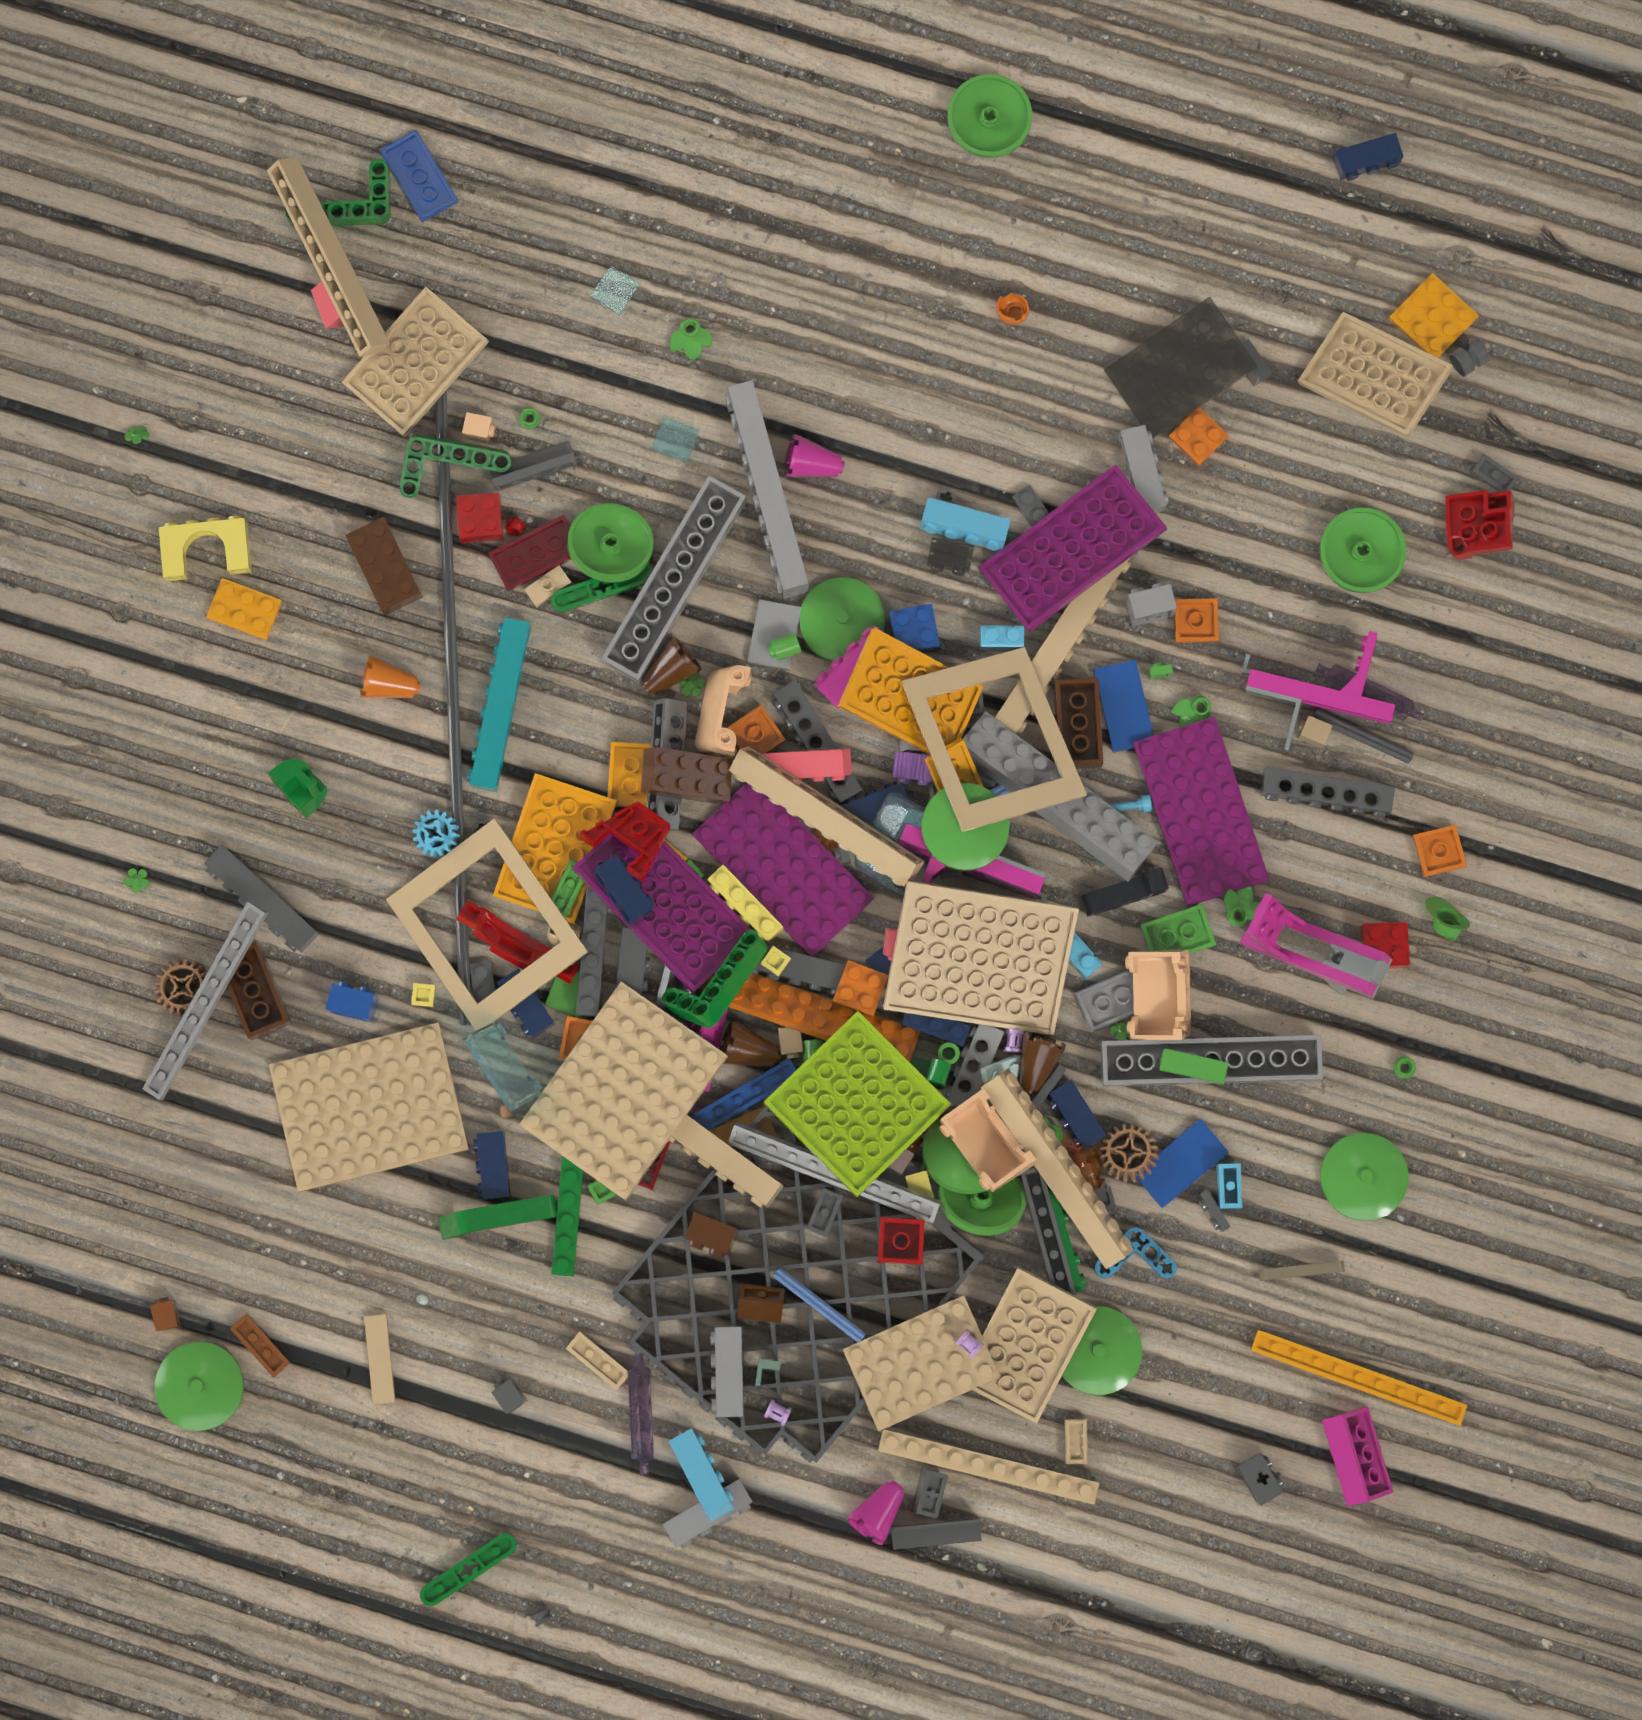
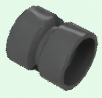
M1473 338L1465 343L1464 348L1459 347L1449 354L1453 367L1462 377L1473 372L1475 366L1481 367L1490 360L1487 349L1477 338Z

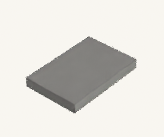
M759 599L747 663L790 671L792 656L777 661L776 658H771L767 646L771 645V640L794 632L797 635L801 607Z
M1126 970L1074 993L1091 1033L1134 1015L1133 973H1130V970Z

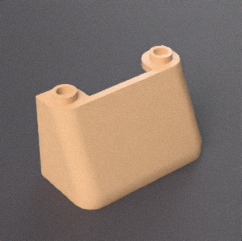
M735 665L713 670L708 675L695 738V746L700 753L735 759L737 754V748H735L736 735L732 730L722 728L721 726L728 694L737 696L741 688L750 687L752 679L751 667Z
M1157 950L1128 952L1129 956H1126L1125 964L1126 969L1133 973L1134 1016L1131 1018V1021L1127 1022V1033L1130 1034V1040H1183L1189 1037L1191 1033L1189 951Z
M983 1088L942 1117L939 1129L946 1138H951L980 1177L979 1183L983 1189L993 1192L1030 1169L1034 1165L1036 1158L1030 1150L1023 1152L1025 1147L1023 1144H1019L995 1112L996 1108L994 1105L991 1106L988 1101L990 1096Z

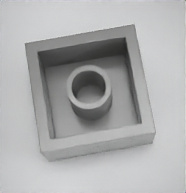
M1164 582L1152 585L1151 589L1137 588L1132 590L1125 602L1131 627L1172 618L1177 610L1171 584L1165 585Z

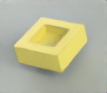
M773 946L761 962V965L779 977L791 958Z
M413 983L411 1005L434 1008L436 986Z

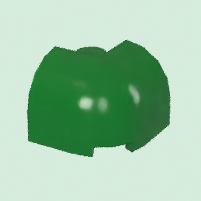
M285 760L268 773L274 785L281 789L287 800L305 818L309 817L326 797L327 787L312 773L308 764L302 760Z

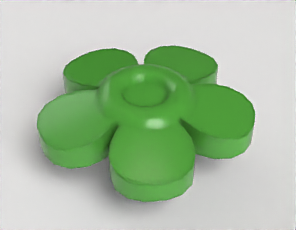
M145 426L131 427L128 429V433L125 434V439L127 441L132 440L134 444H138L142 441L141 439H148L150 435Z
M695 674L680 682V685L684 687L682 689L683 695L690 696L692 692L694 697L701 694L699 688L704 687V680L701 678L697 679L698 677Z
M134 868L128 871V875L132 878H125L124 884L128 887L133 885L131 888L132 892L138 893L141 887L147 888L149 886V881L143 879L147 876V872L144 869L139 870L138 874Z
M1118 1021L1115 1023V1026L1111 1027L1110 1032L1112 1035H1117L1116 1039L1118 1041L1130 1040V1034L1127 1033V1024L1125 1025L1124 1022Z

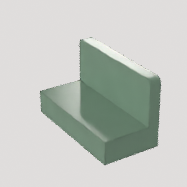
M759 1359L755 1386H761L763 1369L780 1371L781 1362Z

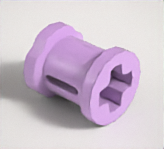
M1006 1029L1008 1037L1004 1051L1022 1054V1038L1025 1031Z
M968 1329L955 1343L967 1351L971 1359L984 1345L983 1342L979 1343L970 1334Z
M772 1399L764 1417H770L781 1422V1425L784 1426L792 1408H785L775 1403V1400Z

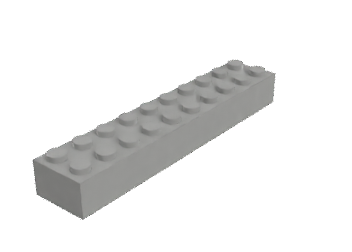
M753 380L728 386V394H725L728 412L733 411V414H730L734 432L738 431L739 433L736 434L739 452L744 451L742 463L745 472L750 473L747 475L750 492H755L753 503L756 513L760 512L761 514L758 516L761 532H766L764 543L767 553L771 552L772 556H769L772 573H777L775 583L778 594L782 593L785 599L808 593L809 585Z
M711 476L707 477L601 658L602 664L638 684L641 683L642 678L650 668L746 504L745 495Z
M987 712L981 716L963 738L974 765L1010 793L1062 778L1054 762ZM1084 785L1083 787L1087 794L1085 797L1035 811L1127 882L1150 856L1158 843L1157 840Z
M1321 1035L1196 1038L1183 1040L1102 1041L1100 1043L1102 1087L1218 1084L1160 1071L1159 1067L1164 1048L1228 1062L1224 1083L1320 1081L1323 1079Z

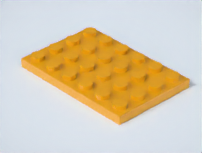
M872 628L838 707L931 755L901 682L949 667L890 635ZM979 684L926 699L945 746L958 738H962L984 687L983 685Z
M535 773L511 842L550 898H552L570 859L579 862L593 849V847L580 839L579 833L584 829L588 831L595 827V824L601 820L605 822L612 818L617 801ZM504 861L493 896L540 912ZM585 882L566 918L567 922L575 924L587 890Z

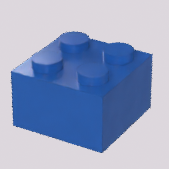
M932 604L890 611L889 618L893 638L921 653L940 649Z
M338 981V985L331 984L325 1007L328 1012L373 1023L379 997L375 995L372 989L360 986L359 990L353 989L354 987L351 984Z

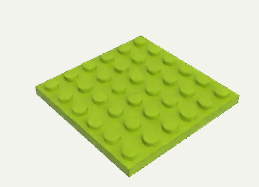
M859 1011L764 1101V1104L856 1197L877 1179L951 1106L942 1094Z

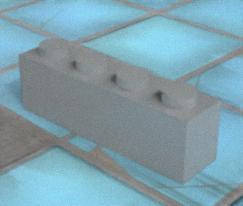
M1146 425L1121 430L1119 438L1131 484L1155 513L1165 511L1169 500L1167 492L1162 491L1163 476L1161 471H1157L1156 463H1158L1156 451H1152L1150 443H1153L1151 431H1147Z
M715 1327V1332H711V1345H715V1354H711V1368H716V1377H711L712 1390H716V1399H712V1413H716V1417H743L742 1327Z
M741 1479L724 1487L725 1490L729 1488L735 1499L731 1502L735 1509L711 1522L699 1502L662 1524L675 1547L681 1546L683 1549L692 1544V1538L698 1534L702 1538L712 1532L711 1527L719 1523L722 1526L732 1520L730 1515L738 1511L741 1515L751 1509L749 1504L753 1500Z

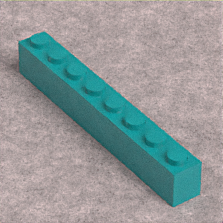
M504 618V623L499 624L498 635L501 636L500 642L495 644L493 656H496L495 665L491 664L489 677H492L491 685L486 686L485 698H488L487 704L482 706L480 718L483 719L482 727L477 729L476 739L479 740L478 747L473 749L472 760L474 761L473 769H469L467 777L471 788L497 793L532 627L530 622Z

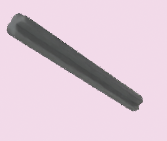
M1317 709L1313 716L1316 719L1333 725L1331 729L1407 764L1413 758V752L1320 709Z

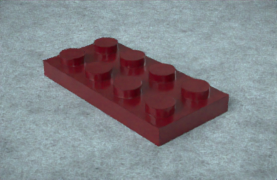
M565 514L488 553L508 592L554 569L558 565L572 560L567 544L571 526Z

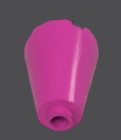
M794 434L792 436L795 441L794 443L790 442L787 449L784 465L788 466V472L784 471V476L837 477L839 473L842 474L845 461H842V456L799 435Z
M895 1481L891 1483L885 1482L848 1515L849 1524L863 1536L874 1537L872 1542L883 1545L904 1497L903 1487Z

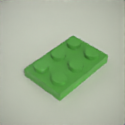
M1202 904L1140 925L1149 951L1188 950L1190 955L1216 946Z

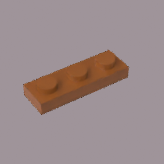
M245 1314L230 1328L273 1378L291 1364L287 1357L248 1314Z

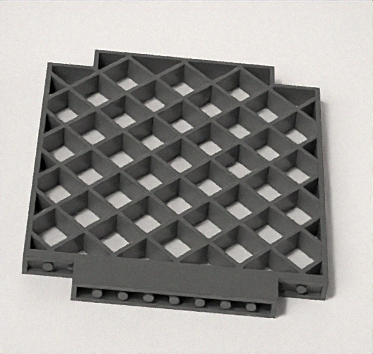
M765 1106L749 1127L756 1129V1126L763 1118L777 1116L772 1111L769 1112L770 1109ZM790 1131L791 1143L796 1145L795 1135ZM734 1146L731 1147V1148H733V1149L736 1150V1151H737V1149H738L737 1147H734ZM750 1152L740 1153L745 1158L754 1157L755 1165L760 1168V1156ZM910 1161L902 1175L888 1167L879 1177L908 1188L905 1176L922 1172V1170ZM713 1169L612 1294L615 1295L613 1300L622 1308L627 1305L632 1309L630 1314L639 1322L642 1319L645 1320V1323L629 1341L632 1344L630 1349L638 1356L644 1354L648 1357L647 1363L655 1370L661 1368L666 1372L664 1377L673 1385L678 1382L683 1387L681 1391L690 1399L693 1396L700 1401L698 1405L709 1413L710 1410L712 1411V1404L703 1396L716 1394V1390L704 1391L701 1356L715 1354V1350L700 1352L697 1318L731 1314V1325L736 1327L735 1314H738V1309H735L732 1275L765 1272L766 1285L771 1287V1271H777L779 1268L783 1270L804 1268L805 1287L810 1290L808 1268L842 1264L845 1298L823 1301L828 1305L846 1303L847 1319L852 1322L850 1302L884 1299L887 1329L891 1328L889 1298L922 1295L924 1313L929 1311L927 1295L947 1293L936 1308L946 1304L984 1255L950 1228L953 1223L945 1216L939 1206L934 1222L928 1223L955 1244L957 1248L923 1251V1256L956 1253L959 1279L953 1287L926 1290L924 1260H922V1265H919L922 1291L888 1294L885 1263H880L883 1294L850 1298L846 1264L878 1261V1256L846 1259L843 1226L876 1222L879 1245V1202L874 1201L876 1217L842 1220L840 1205L837 1211L838 1221H833L831 1227L838 1226L841 1260L807 1263L804 1229H807L808 1224L803 1222L800 1191L834 1188L835 1193L839 1194V1187L830 1183L800 1186L799 1171L794 1170L796 1186L784 1187L779 1193L796 1192L799 1225L766 1228L764 1207L762 1205L761 1208L759 1207L761 1229L738 1231L737 1236L762 1234L765 1267L731 1270L730 1255H725L726 1271L693 1274L691 1248L688 1244L689 1241L685 1238L689 1228L687 1210L694 1202L720 1199L722 1223L727 1224L724 1199L751 1196L747 1192L743 1195L739 1192L724 1193L723 1180L719 1177V1194L700 1196L716 1176L717 1170ZM928 1176L934 1199L938 1200L939 1184ZM910 1214L883 1216V1218L919 1220ZM683 1217L684 1236L665 1238ZM800 1230L803 1263L769 1267L766 1233ZM685 1241L688 1275L655 1278L652 1254L655 1249L663 1243ZM962 1251L974 1260L965 1272H963ZM648 1259L650 1279L631 1280ZM727 1276L730 1310L697 1313L693 1279ZM689 1280L691 1314L658 1317L655 1283ZM650 1284L653 1317L649 1318L620 1294L625 1286ZM806 1302L783 1304V1309L808 1307L811 1341L777 1344L775 1322H770L772 1345L743 1347L742 1352L773 1349L774 1361H778V1348L811 1345L815 1380L780 1383V1372L775 1370V1384L745 1386L743 1391L776 1388L778 1404L783 1406L781 1387L815 1384L818 1418L786 1421L784 1426L781 1425V1422L746 1425L743 1401L744 1416L740 1417L741 1427H738L728 1417H716L715 1420L724 1427L727 1424L734 1429L732 1434L739 1440L743 1441L746 1439L751 1443L749 1448L757 1455L761 1453L766 1455L780 1436L783 1435L785 1436L783 1441L792 1449L797 1446L803 1451L800 1455L809 1463L812 1460L817 1463L865 1404L864 1397L860 1400L859 1387L854 1374L853 1376L819 1379L816 1345L850 1341L851 1346L855 1340L850 1336L815 1340L812 1307ZM692 1318L695 1352L662 1355L659 1321ZM651 1322H654L656 1358L636 1342ZM873 1334V1335H865V1337H864L862 1340H865V1339H867V1338H869V1337H871V1336H874V1335H876V1334ZM696 1357L699 1392L697 1393L661 1361ZM853 1380L855 1408L846 1416L823 1418L819 1383ZM843 1421L825 1443L823 1422ZM819 1423L821 1450L815 1456L785 1431V1426ZM780 1427V1431L766 1448L762 1447L745 1432L746 1430Z

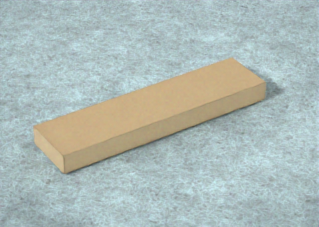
M387 1314L364 1316L373 1405L396 1402Z

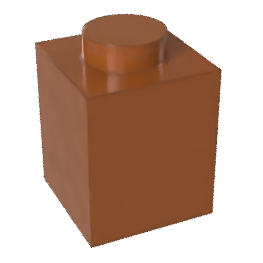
M168 1297L155 1300L156 1304L150 1305L157 1332L181 1326L175 1300H169Z

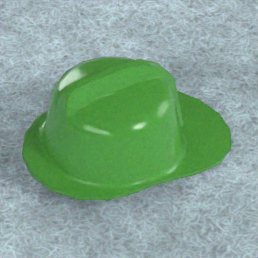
M1438 897L1426 899V910L1433 917V928L1439 935L1444 936L1450 941H1455L1462 930L1470 927L1469 920L1448 901Z

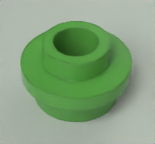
M525 408L521 411L519 421L524 428L533 429L540 423V414L536 409ZM528 416H533L534 420L532 422H527L526 418Z
M1400 1057L1395 1061L1394 1072L1398 1077L1405 1079L1415 1073L1416 1065L1411 1058ZM1402 1064H1406L1408 1066V1070L1406 1072L1401 1070Z

